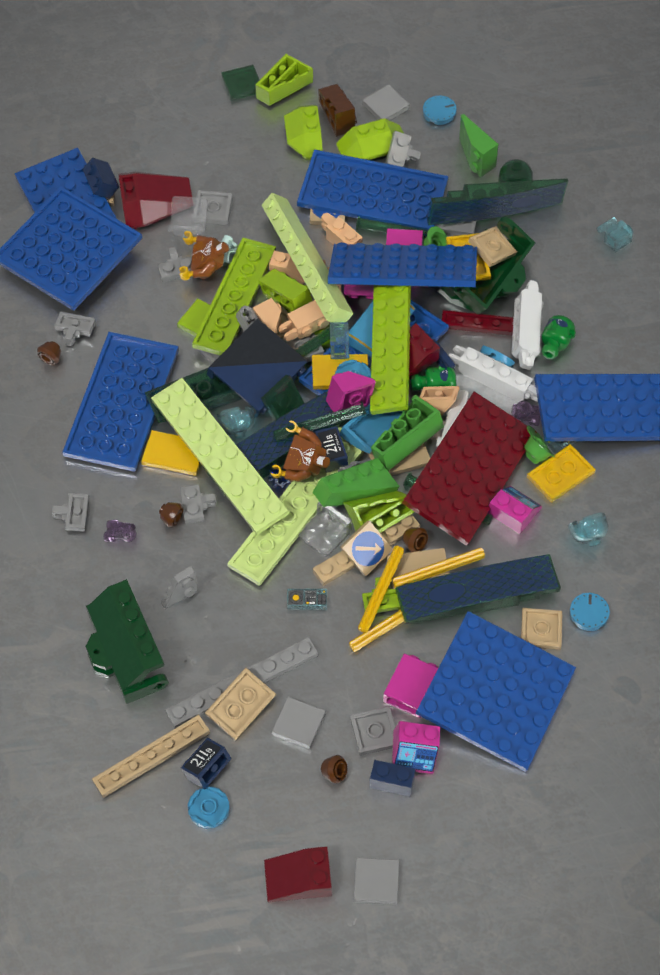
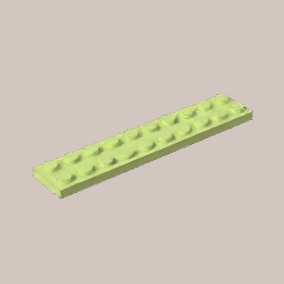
M183 378L151 397L158 410L256 535L289 514L287 508Z
M337 425L338 430H339V433H340V431H341L342 428ZM341 437L348 456V465H350L351 462L358 461L364 451L354 447ZM321 467L320 473L317 476L311 475L310 478L301 482L292 481L279 498L289 514L258 535L253 531L227 563L228 567L260 586L322 507L321 503L312 493L320 479L337 473L338 470L326 473L325 469Z

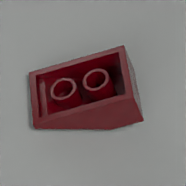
M417 323L410 327L409 379L412 375L420 373L439 360L440 347Z
M328 847L306 848L264 860L268 902L332 896Z

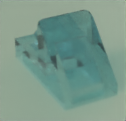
M348 322L330 323L331 359H349Z

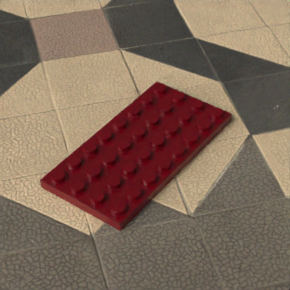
M474 391L407 493L402 504L467 546L490 510L489 504L491 500L503 489L526 451L524 447L530 437L527 425Z

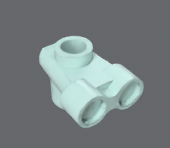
M224 235L221 243L225 242L229 247V251L224 254L223 267H226L227 263H231L238 248V244L233 242V238L228 235Z

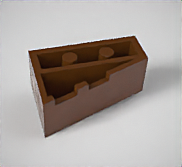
M335 84L318 89L320 105L335 136L344 135L352 127H355V124H357L355 107L339 85Z

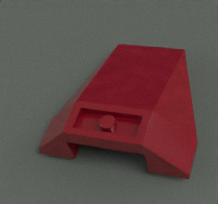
M136 171L118 174L125 223L131 228L145 227L194 206L189 177Z

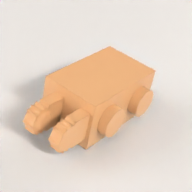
M324 213L321 216L323 221L321 225L326 231V239L333 246L341 242L347 244L363 243V237L340 217L335 218L329 213Z
M314 300L288 313V321L281 324L278 330L281 334L285 333L283 338L286 341H291L297 337L300 340L320 329L326 328L331 322L325 319Z

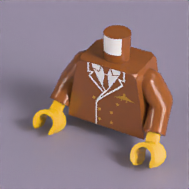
M190 231L184 232V235L188 237L183 238L184 242L187 245H191L194 242L196 244L193 245L191 270L189 271L186 266H182L179 268V275L184 281L190 279L191 276L205 280L223 266L224 254L229 251V247L225 242L221 243L216 238L199 235L193 237Z
M289 421L295 425V428L293 430L286 428V430L290 433L296 432L298 435H294L283 466L285 471L281 470L278 465H273L272 468L278 469L279 473L270 474L273 478L284 476V479L301 482L310 478L311 475L317 476L320 473L321 467L327 468L329 466L330 459L326 457L327 451L322 448V442L315 433L304 427L299 428L296 422Z

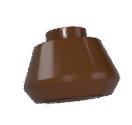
M54 341L46 342L37 348V355L43 362L49 365L58 364L61 355L60 346Z
M168 502L161 506L159 510L160 519L167 527H175L178 524L184 511L180 503Z
M411 527L403 534V542L411 552L421 551L427 544L428 534L424 528Z
M341 755L329 757L321 765L323 777L334 784L340 783L347 775V763Z

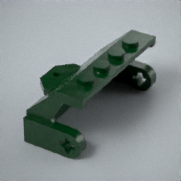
M502 217L497 223V227L508 238L507 240L515 248L517 254L489 267L491 279L476 281V287L441 286L438 292L451 304L473 311L478 315L487 310L495 298L509 297L511 293H516L525 282V269L521 262L535 245V242L508 217Z
M127 579L108 586L89 605H86L95 633L91 634L85 647L95 673L107 678L114 676L126 704L164 689L168 686L169 681L165 674H157L145 679L149 672L163 667L164 662Z

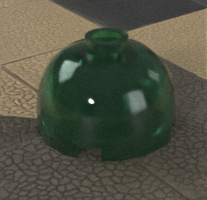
M512 159L503 164L499 171L498 183L505 192L510 194L521 193L524 190L528 191L532 186L533 172L529 164L520 159Z

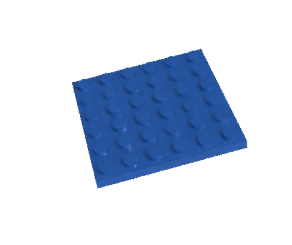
M61 186L0 248V266L74 311L143 237L138 231Z
M468 611L415 714L526 772L576 667Z

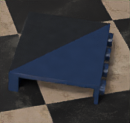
M257 318L208 367L207 375L211 379L217 376L256 410L255 417L257 418L260 414L264 415L270 409L269 405L273 401L277 402L281 398L282 392L285 389L289 390L295 383L294 379L297 376L300 377L307 370L305 367L308 361Z

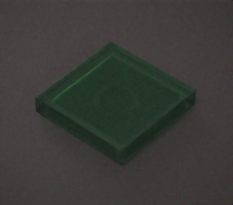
M254 65L221 72L231 100L256 94L255 84L259 81V77Z
M285 375L261 398L275 423L277 420H289L285 419V417L284 419L279 418L284 415L287 416V414L294 415L295 412H289L297 410L298 407L305 404L289 375Z

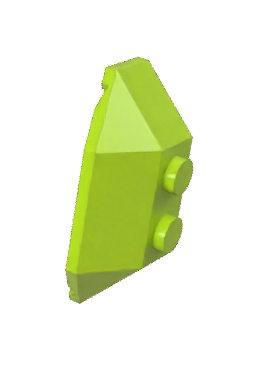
M317 105L299 106L284 115L287 144L301 154L306 160H311L314 149L323 151Z
M383 118L352 127L336 143L340 155L370 160L388 155L393 132L398 131L403 134L404 132L400 125Z

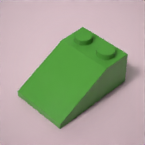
M462 114L459 139L470 169L482 177L496 167L498 143L467 116Z

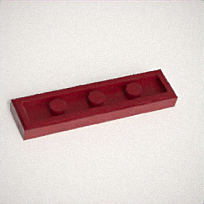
M447 310L442 312V321L448 324L451 330L513 336L514 317L477 315L476 313Z

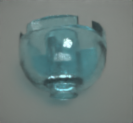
M245 406V410H240L239 407L221 411L220 415L217 414V421L227 435L234 436L235 439L243 438L245 433L254 427V409L249 406Z
M601 512L583 517L579 524L576 520L570 523L568 528L575 541L581 544H589L592 547L600 544V539L606 536L608 521L605 513L602 514Z

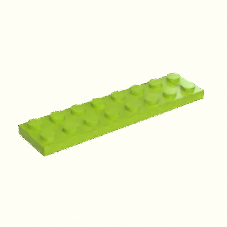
M242 238L192 342V348L221 355L235 341L241 328L236 318V313L243 306H251L260 287L258 280L266 274L274 250L276 251V246Z
M374 285L371 378L376 383L370 397V412L372 415L408 410L411 286Z

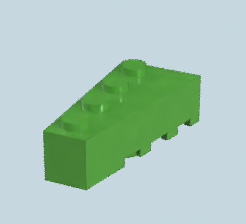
M414 395L411 399L412 402L408 406V410H402L398 419L395 418L391 422L392 426L389 430H385L371 446L374 458H378L388 471L444 427L440 411L417 395Z
M375 458L321 478L312 493L323 507L344 505L343 502L394 492L400 486L381 461Z

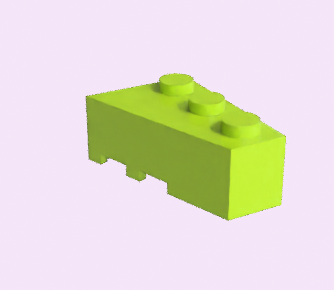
M285 54L255 84L256 98L269 106L313 83V68Z
M275 268L258 280L262 293L268 299L272 298L274 302L279 303L288 313L312 302L311 292L306 285H302L296 279L290 278L284 272H280Z
M400 491L343 502L355 531L368 520L381 533L414 513L413 510L402 504L407 494Z

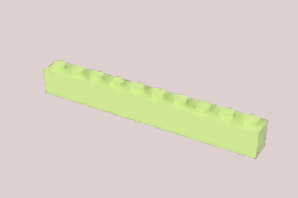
M271 193L262 204L265 213L325 319L343 327L354 313L337 284H328L329 270L289 201L284 197Z

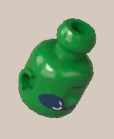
M555 315L548 320L542 333V341L544 343L542 354L545 358L555 359L559 351L565 350L575 337V325L568 317Z
M430 367L426 369L425 376H420L419 374L411 376V390L414 392L420 391L423 387L457 386L456 373L452 367Z

